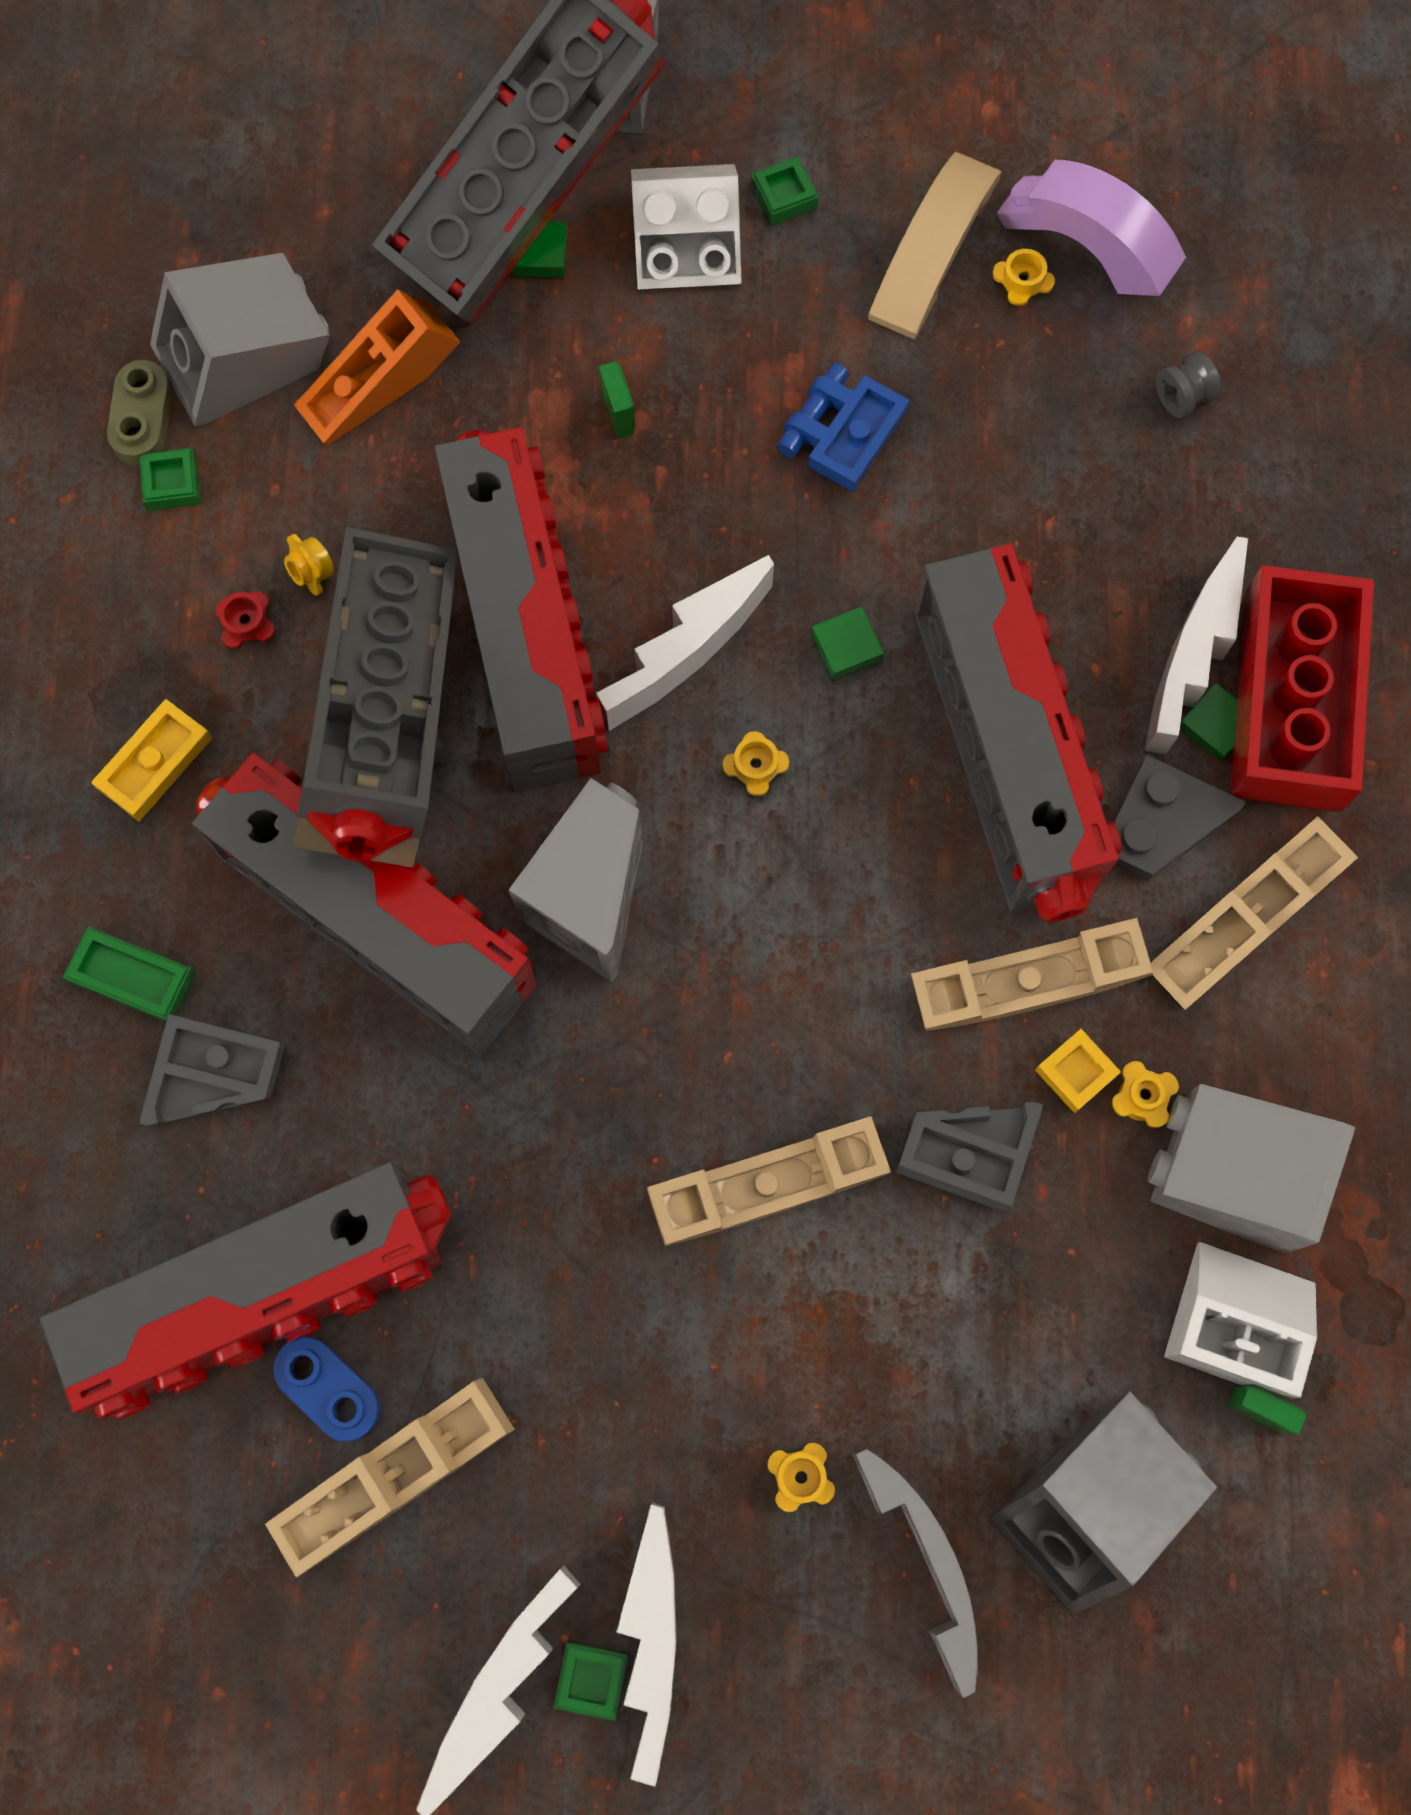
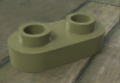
M149 360L130 362L117 373L107 427V439L117 457L121 461L134 466H140L139 456L164 450L173 395L171 383L164 370L158 364ZM148 380L144 386L134 387L137 383ZM141 427L137 434L133 436L126 435L131 428Z

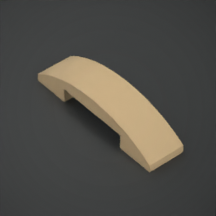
M956 151L939 172L913 217L870 309L868 320L914 340L916 339L937 299L941 282L976 216L980 217L1001 177L1002 171Z
M1134 918L1081 931L1079 937L971 964H968V960L911 973V978L925 1031L979 1023L1072 1001L1146 978L1153 974V969L1138 919Z
M870 1116L816 1133L813 1138L705 1172L703 1169L647 1187V1192L664 1245L668 1246L740 1226L817 1201L891 1173L874 1122Z

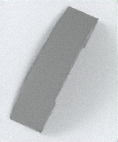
M861 1449L853 1453L852 1457L876 1511L883 1514L901 1505L951 1620L930 1629L929 1632L955 1691L963 1698L975 1693L977 1638L970 1596L955 1553L931 1510L909 1483L884 1460L868 1449Z

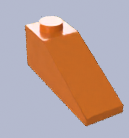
M397 289L294 406L324 444L330 445L425 381L461 341L430 303Z

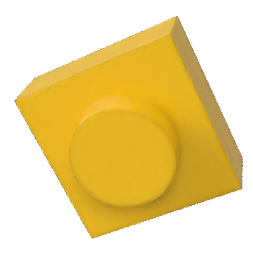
M1082 1029L1078 1030L1035 1069L1074 1114L1121 1073Z

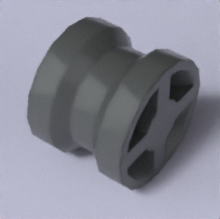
M1196 350L1184 356L1181 365L1177 367L1168 365L1158 370L1155 375V386L1161 403L1173 417L1179 419L1192 413L1195 405L1199 402L1203 404L1211 403L1218 399L1222 393V383L1218 370L1212 360L1202 351Z

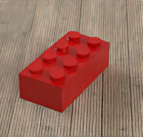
M1264 565L1260 567L1244 593L1236 697L1237 712L1229 794L1245 800L1341 812L1362 792L1374 592L1373 579Z

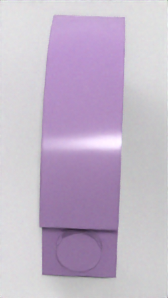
M1054 160L1043 176H1023L1014 185L1011 194L996 213L1005 229L1055 231L1067 235L1084 245L1101 262L1117 294L1160 296L1186 259L1171 227L1142 195L1116 177L1079 162Z

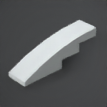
M1236 537L1208 578L1171 649L1154 699L1144 751L1165 755L1168 753L1179 736L1182 707H1194L1208 688L1211 659L1223 660L1236 640L1248 538Z
M769 555L672 605L673 629L634 649L637 672L596 693L603 721L609 731L658 702L699 670L742 627L772 588L774 563Z
M652 1503L617 1633L641 1639L624 1705L648 1712L631 1780L656 1787L671 1710L677 1638L675 1575L665 1507Z
M565 1566L559 1569L514 1621L474 1680L441 1744L417 1807L420 1815H431L524 1717L525 1713L509 1695L553 1650V1647L537 1629L581 1584Z

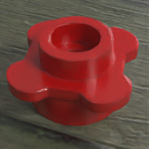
M253 591L251 593L238 592L218 602L215 613L224 627L221 640L226 647L238 649L245 642L253 640L267 642L273 638L276 629L274 624L268 619L266 610L270 602L264 593L260 591ZM248 616L250 621L247 624H242L240 622L242 617Z

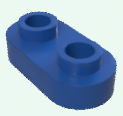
M301 1337L296 1338L294 1342L285 1344L275 1358L273 1368L274 1378L278 1387L324 1433L338 1441H357L366 1437L375 1429L381 1414V1404L377 1393L329 1345L318 1339ZM307 1356L313 1362V1372L307 1379L300 1380L294 1373V1366L298 1359ZM345 1398H351L357 1406L355 1417L348 1422H343L337 1415V1406Z

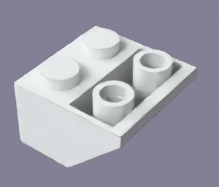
M735 164L631 169L638 289L741 284L738 174Z
M1197 1243L1164 1357L1239 1385L1254 1384L1281 1399L1301 1397L1317 1340L1315 1283L1205 1243Z

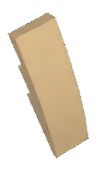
M1317 816L1284 847L1273 854L1239 886L1228 893L1151 962L1152 975L1186 1010L1358 857Z
M480 1378L467 1385L427 1415L411 1422L371 1452L352 1461L265 1523L297 1578L416 1499L515 1429L485 1380Z

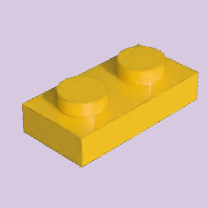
M165 699L91 783L98 791L140 822L213 737L203 726Z

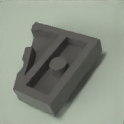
M1146 755L1113 821L1121 840V854L1118 855L1119 860L1115 865L1149 881L1168 867L1173 860L1191 850L1226 821H1230L1237 816L1243 809L1246 801Z
M168 1014L139 1124L146 1126L158 1125L270 1100L286 1043L179 1015Z
M1027 1102L1021 1108L990 1110V1106L966 1108L960 1113H949L945 1110L917 1112L912 1121L896 1173L1008 1213L1013 1206L1043 1104Z

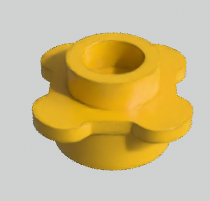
M1032 249L1014 251L1006 262H998L993 269L994 280L1004 285L1008 291L1009 302L1016 306H1023L1027 304L1030 297L1040 292L1049 293L1054 287L1055 278L1051 273L1047 272L1045 258L1039 252ZM1019 276H1026L1028 279L1021 280Z
M295 534L288 536L287 542L290 549L289 554L284 557V564L289 576L299 586L306 584L313 595L318 596L322 594L323 588L320 582L334 574L333 563L328 552L314 537L301 541Z
M757 731L747 733L743 737V741L736 747L735 753L728 754L723 759L724 773L729 777H737L746 785L747 792L752 796L765 795L769 790V783L777 774L785 773L789 768L788 755L784 751H778L770 740ZM757 759L761 762V766L753 768L750 764L751 761Z
M1138 1061L1128 1063L1122 1069L1124 1082L1120 1086L1118 1094L1112 1099L1114 1111L1122 1117L1128 1116L1134 1120L1145 1121L1152 1128L1163 1126L1169 1120L1167 1106L1170 1097L1177 1093L1179 1089L1176 1077L1169 1072L1157 1074L1146 1070L1145 1066ZM1146 1089L1150 1092L1151 1096L1148 1100L1141 1098V1090Z
M808 1443L802 1451L787 1454L779 1450L770 1456L768 1470L775 1475L779 1490L775 1501L783 1511L794 1512L800 1504L812 1501L822 1505L827 1504L833 1498L835 1487L827 1479L824 1467L827 1453L821 1445ZM803 1471L806 1473L807 1480L805 1483L800 1484L796 1481L795 1475L797 1472Z

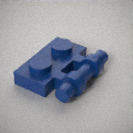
M833 363L824 376H817L808 390L810 397L800 412H793L783 426L785 434L776 447L782 455L791 459L795 457L802 445L814 447L809 456L808 467L854 493L908 412L910 400L866 375L862 377L853 391L844 386L849 377L848 370L838 363ZM827 409H836L839 413L829 428L818 422Z

